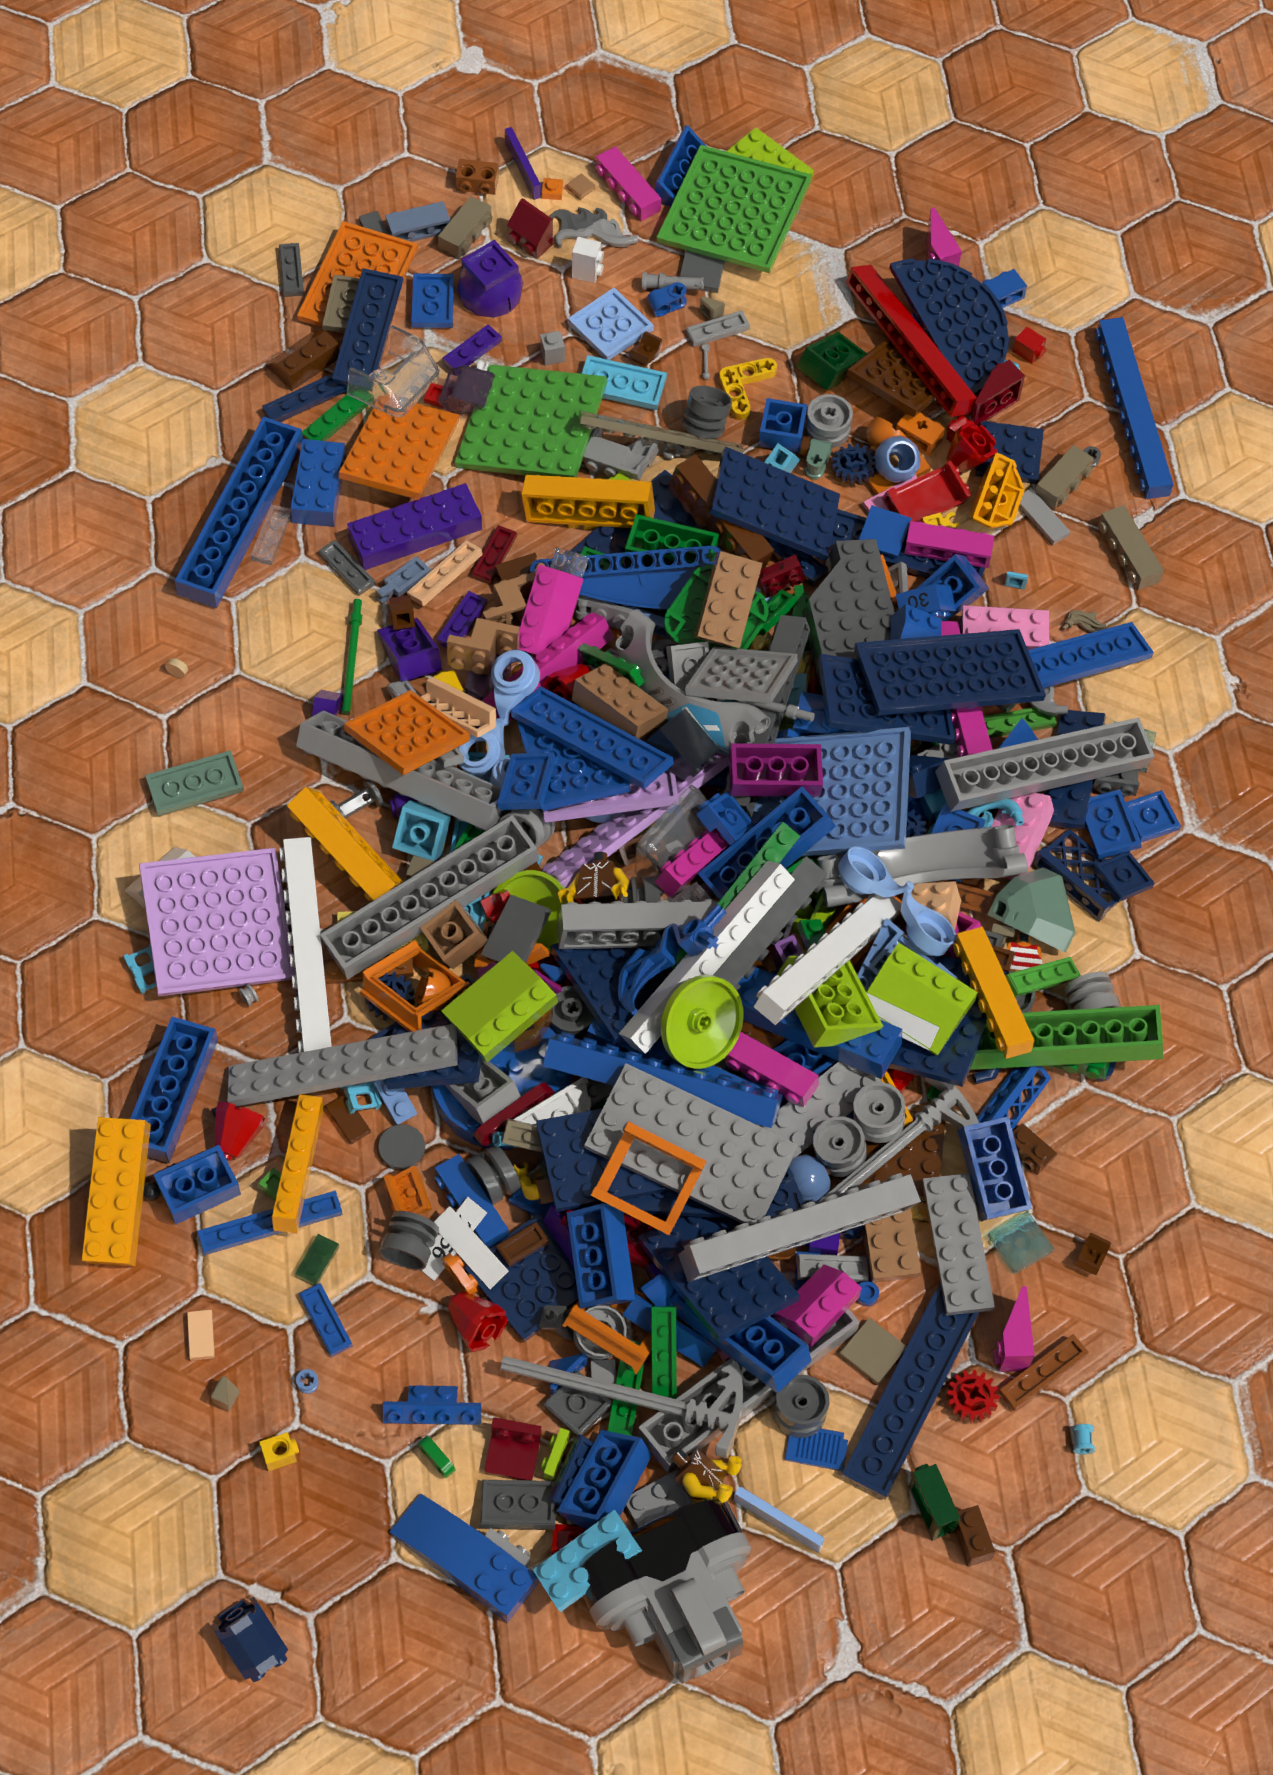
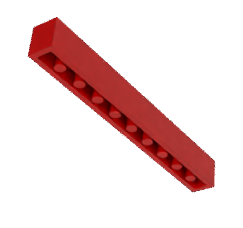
M871 264L851 267L845 282L947 414L950 417L970 414L977 397Z

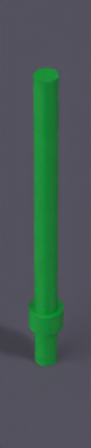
M354 599L353 610L349 618L351 628L341 712L343 715H350L359 626L362 625L363 618L361 614V599Z

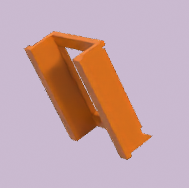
M414 940L364 970V989L360 991V994L407 1031L413 1032L422 1030L421 1017L452 997L461 995L470 987V982L462 980L421 949L417 941ZM412 957L413 963L423 971L427 967L437 969L443 972L451 983V987L417 1008L377 979Z
M628 1121L624 1133L591 1196L670 1235L704 1168L706 1160ZM634 1138L692 1167L666 1222L607 1192Z
M634 1288L635 1295L637 1294L655 1306L646 1295ZM578 1301L562 1326L565 1328L569 1326L624 1363L632 1366L636 1375L652 1350V1334L648 1332L640 1346L585 1312L586 1308L580 1309ZM631 1301L610 1306L623 1314Z

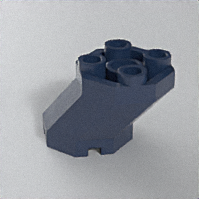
M255 1597L249 1598L250 1603L246 1604L244 1600H241L223 1611L218 1616L220 1623L216 1625L214 1622L211 1627L244 1679L251 1678L252 1682H256L262 1679L266 1674L265 1672L269 1669L279 1667L286 1662L287 1657L285 1654L288 1648Z

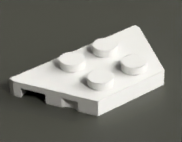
M583 1077L514 1120L536 1125L537 1120L590 1111L591 1100L588 1097L586 1085L588 1078Z

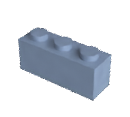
M444 201L385 215L388 234L411 242L438 236L450 222Z

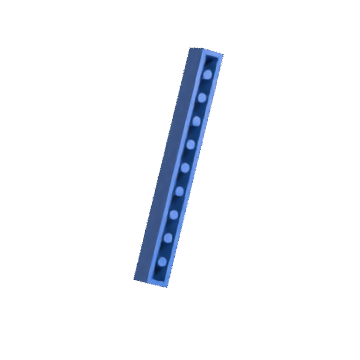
M1124 318L1099 320L1098 328L1095 329V339L1100 344V356L1104 357L1105 373L1109 374L1110 377L1109 386L1115 394L1114 403L1120 411L1119 420L1125 428L1124 437L1129 442L1130 457L1134 458L1135 474L1139 475L1140 491L1144 492L1145 499L1170 496L1173 488L1172 477Z

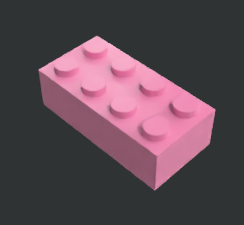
M963 605L960 618L961 634L1020 629L1028 650L1049 644V611Z
M1039 793L1009 798L1015 801L1022 809L1023 825L1017 826L1009 814L1002 813L1003 809H999L991 826L1014 825L1016 844L1019 846L1020 853H1024L1026 856L1028 870L1054 812L1051 797ZM1022 874L1005 876L1000 878L1012 880L1014 877Z

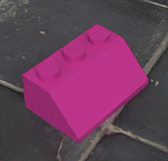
M823 1264L797 1291L800 1295L799 1301L776 1312L775 1316L806 1344L812 1347L860 1297L862 1287L845 1272Z

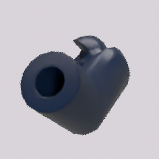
M1001 1068L985 1069L984 1071L973 1073L975 1084L996 1079Z

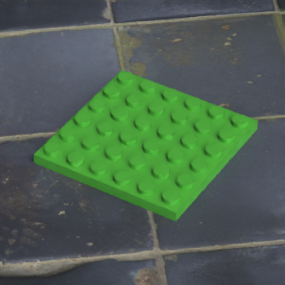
M700 145L657 235V242L770 273L812 182V175Z
M490 365L455 460L456 468L517 475L576 478L592 429L585 428L580 424L578 420L579 412L598 413L608 382L607 377Z

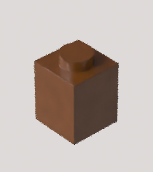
M410 595L389 598L394 630L415 627Z

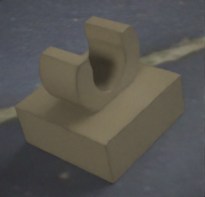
M993 923L991 932L1003 935L1000 948H1004L1006 939H1013L1015 928Z

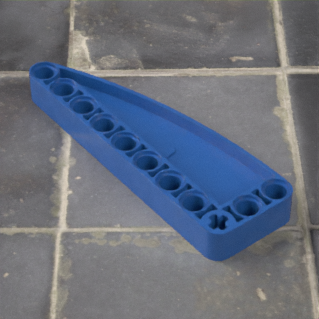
M701 546L539 559L531 564L530 571L536 574V567L539 563L558 570V564L564 561L568 566L566 573L584 579L580 595L636 607L669 609L693 575V572L698 567L714 564V562H711V558L707 559V554L711 552V549H714V553L720 552L721 549L717 546ZM689 551H693L696 554V560L691 564L685 559V555ZM667 553H672L675 557L672 565H667L664 562V556ZM647 554L653 558V564L650 567H646L642 561L643 557ZM625 556L630 557L632 561L631 566L627 569L621 564V560ZM603 558H607L610 561V567L607 570H603L600 567V561ZM581 560H586L589 563V568L586 572H582L579 569Z

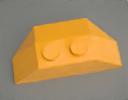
M999 453L993 456L980 482L971 507V520L990 529L1009 526L1014 523L1025 491L1014 460Z

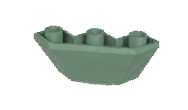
M1045 868L1014 877L997 894L987 914L1065 953L1076 933L1063 878Z

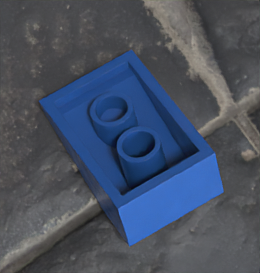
M957 554L952 556L918 587L921 588L933 584L951 586L956 611L949 613V617L942 618L941 621H947L962 611L963 605L969 606L989 589L967 558Z
M905 604L891 616L890 640L941 636V618Z

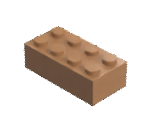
M722 551L716 553L694 638L728 648H740L762 563Z
M604 664L575 679L572 701L584 710L642 741L649 739L666 724L669 709L608 664Z
M861 1184V1185H859V1186H858L859 1190L862 1189V1188H864V1187H867V1186H866L867 1184ZM911 1208L905 1212L863 1225L862 1234L871 1282L880 1283L912 1279L920 1275L921 1270Z

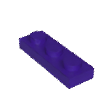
M487 324L442 358V362L457 375L502 342V336Z
M468 591L438 636L437 643L447 648L449 635L466 638L476 619L479 618L487 606V599Z

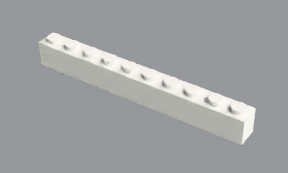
M311 837L283 839L284 847L279 848L280 861H285L286 866L281 871L282 882H287L288 890L283 891L284 902L289 903L290 911H285L287 925L291 924L292 932H288V944L293 946L294 954H290L291 968L295 967L296 975H292L293 989L298 991V997H294L295 1011H300V1019H296L297 1033L302 1032V1041H298L299 1053L332 1047Z
M767 861L725 909V916L712 929L713 935L719 939L716 942L718 947L716 949L706 947L702 952L692 957L687 953L619 1032V1035L633 1049L646 1054L661 1036L663 1011L673 992L690 978L699 975H713L795 879L781 864Z
M874 893L866 899L865 904L861 902L853 911L854 914L848 913L842 920V924L837 923L831 929L830 934L825 933L818 941V945L812 944L807 950L806 955L802 953L795 960L793 966L789 964L782 972L781 977L776 975L770 982L769 987L766 985L762 987L756 995L759 999L754 1008L776 1025L878 935L886 918L893 922L901 911V903L893 896L882 897Z

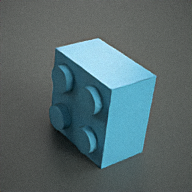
M410 800L402 807L392 848L432 861L437 860L442 855L452 815L441 813L436 808Z

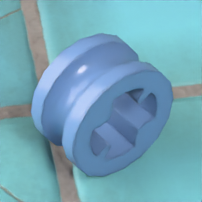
M310 1369L300 1371L296 1377L298 1389L306 1394L316 1391L319 1385L317 1374ZM309 1376L311 1381L314 1382H310V1386H305L301 1380H305V1377Z

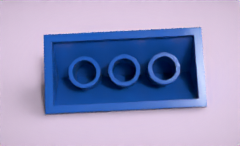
M688 125L684 126L655 183V192L661 197V204L669 207L672 206L700 145L706 146Z

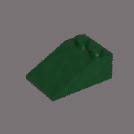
M838 331L806 347L796 367L804 375L818 383L819 387L828 391L838 386L847 378L848 369L865 357L867 353Z

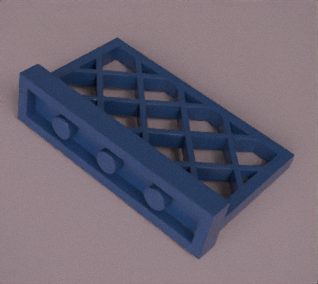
M1071 829L1066 831L1046 849L1042 848L1037 853L1032 865L1037 869L1045 868L1062 876L1066 894L1098 922L1118 904V901L1107 888H1100L1099 881L1101 880L1095 873L1083 874L1082 867H1094L1095 864L1106 859H1098L1095 850ZM1070 838L1076 844V847H1066L1065 840ZM1051 852H1061L1062 859H1057ZM1066 852L1077 853V860L1066 859ZM1081 854L1090 855L1092 861H1082ZM1067 865L1078 866L1079 873H1073L1067 868ZM1084 880H1095V887H1089ZM1101 894L1111 895L1112 901L1108 903L1101 897Z

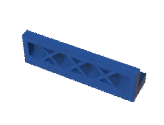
M1042 1066L1014 1067L977 1116L979 1123L1008 1117V1110L1011 1106H1014V1116L1012 1119H1009L1013 1130L1050 1081L1051 1077ZM1038 1072L1042 1078L1037 1085H1034V1075ZM1024 1089H1027V1099L1021 1102V1093Z

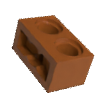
M459 159L456 172V190L496 194L499 179V163Z

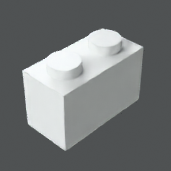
M577 237L572 251V278L596 283L597 277L602 275L604 264H601L604 256V251H601V242Z

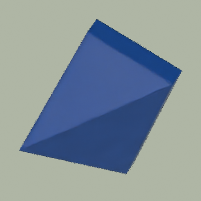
M658 1275L641 1287L642 1291L655 1306H673L670 1298L677 1291L665 1276Z
M582 1353L550 1361V1367L570 1373H575L577 1370L580 1372L587 1365L588 1356ZM550 1383V1395L552 1396L562 1385Z

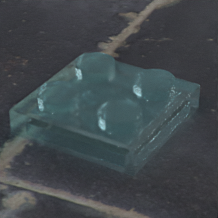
M1028 1210L988 1234L989 1239L1013 1274L1051 1254L1055 1249Z

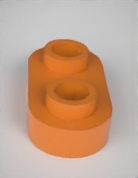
M450 1253L444 1256L441 1262L462 1292L474 1295L477 1292L476 1286H478V1283L471 1274H466L462 1268L464 1264L459 1256L456 1254L453 1256Z

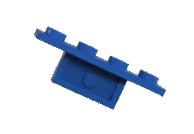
M409 1385L408 1402L383 1401V1423L481 1425V1403L457 1402L458 1386Z

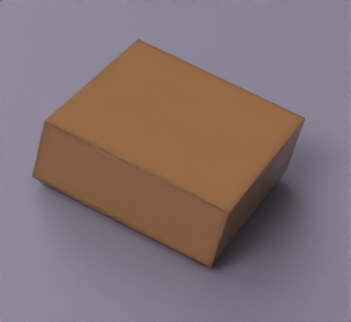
M581 173L567 184V189L581 200L595 190V184Z

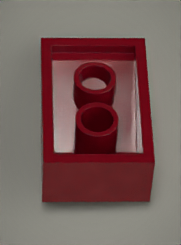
M1010 359L1004 363L997 364L993 368L976 399L971 418L975 425H981L982 421L991 419L1020 400L1025 375Z

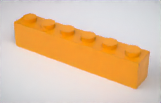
M983 926L957 933L956 943L953 944L954 952L962 960V970L970 978V987L978 992L979 1008L987 1016L989 1031L995 1034L997 1049L1003 1052L1005 1059L1032 1052L1034 1038Z
M299 1095L272 1214L273 1231L295 1234L298 1232L324 1112L323 1097Z

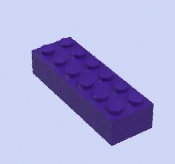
M464 483L420 498V500H414L347 523L348 538L362 568L367 570L482 530V515L467 484Z

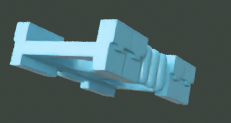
M150 944L149 947L134 954L123 955L142 994L156 987V983L147 985L143 978L145 975L154 972ZM147 953L151 962L140 967L137 966L134 960L135 957Z
M372 1081L359 1085L340 1087L341 1089L344 1088L345 1096L348 1098L346 1105L349 1114H353L357 1110L369 1108L377 1110L382 1105L380 1096L376 1092ZM368 1094L371 1104L359 1105L356 1095Z

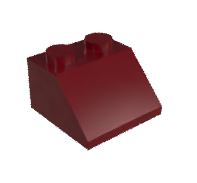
M522 198L507 224V239L512 244H516L523 249L526 254L538 259L553 245V219Z

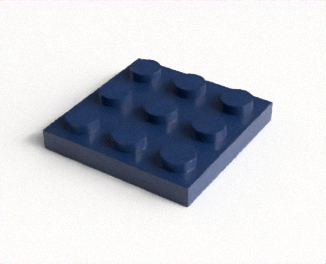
M982 421L981 425L996 440L994 449L997 448V453L1015 461L1022 483L1037 484L1044 429ZM992 458L976 466L975 476H984Z

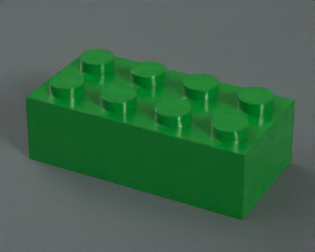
M636 514L625 547V553L701 546L718 547L719 534ZM711 549V552L707 554V559L711 558V562H714L716 555L714 549ZM693 551L687 552L685 555L686 561L690 564L694 563L696 554ZM667 553L664 556V562L667 565L674 563V555ZM647 554L643 557V564L646 567H650L653 564L652 556ZM625 556L624 563L632 564L630 557Z

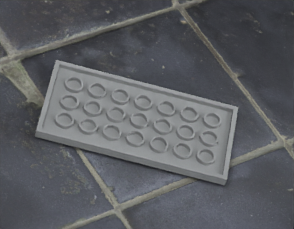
M626 1063L584 1148L610 1160L629 1121L706 1160L689 1198L742 1224L748 1223L750 1226L757 1222L758 1219L766 1216L799 1145ZM635 1138L621 1166L679 1194L692 1170V1167Z

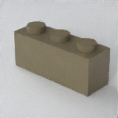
M470 196L439 234V250L457 259H460L464 253L466 254L473 241L479 239L482 230L490 225L493 218L491 206Z
M1073 445L1037 484L1035 492L1046 505L1055 510L1059 504L1063 505L1067 501L1072 490L1076 491L1084 477L1088 478L1093 471L1092 464L1094 458Z

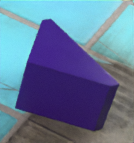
M321 690L314 697L312 717L323 710L337 716L343 694Z

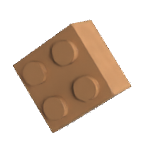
M457 900L453 901L420 927L442 960L452 969H455L488 941L466 908Z

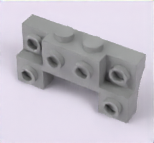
M596 427L592 429L582 459L585 466L592 471L604 472L609 477H615L621 472L626 477L640 481L646 467H651L659 451L657 444L653 443L651 446L643 444L642 439L638 438L631 451L627 446L601 438L604 432L602 428Z

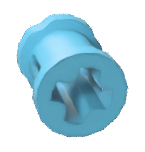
M1077 1424L1073 1426L1072 1432L1075 1433L1074 1453L1091 1454L1095 1452V1446L1092 1445L1093 1425Z

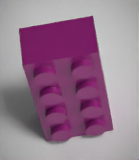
M731 743L728 755L730 796H791L803 786L812 797H820L823 787L821 744Z

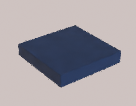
M1129 851L1095 864L1092 869L1118 903L1153 888L1155 884Z

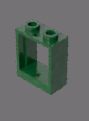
M923 1464L917 1467L915 1472H913L908 1487L933 1541L954 1533L960 1521V1516L937 1464L931 1466Z

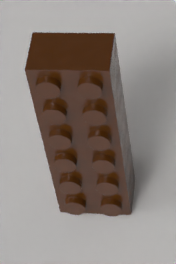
M695 454L675 467L668 487L671 494L682 503L684 510L695 519L697 526L705 531L719 534L718 548L722 552L762 563L761 570L766 568L774 549L762 535L709 514L716 478L700 458Z

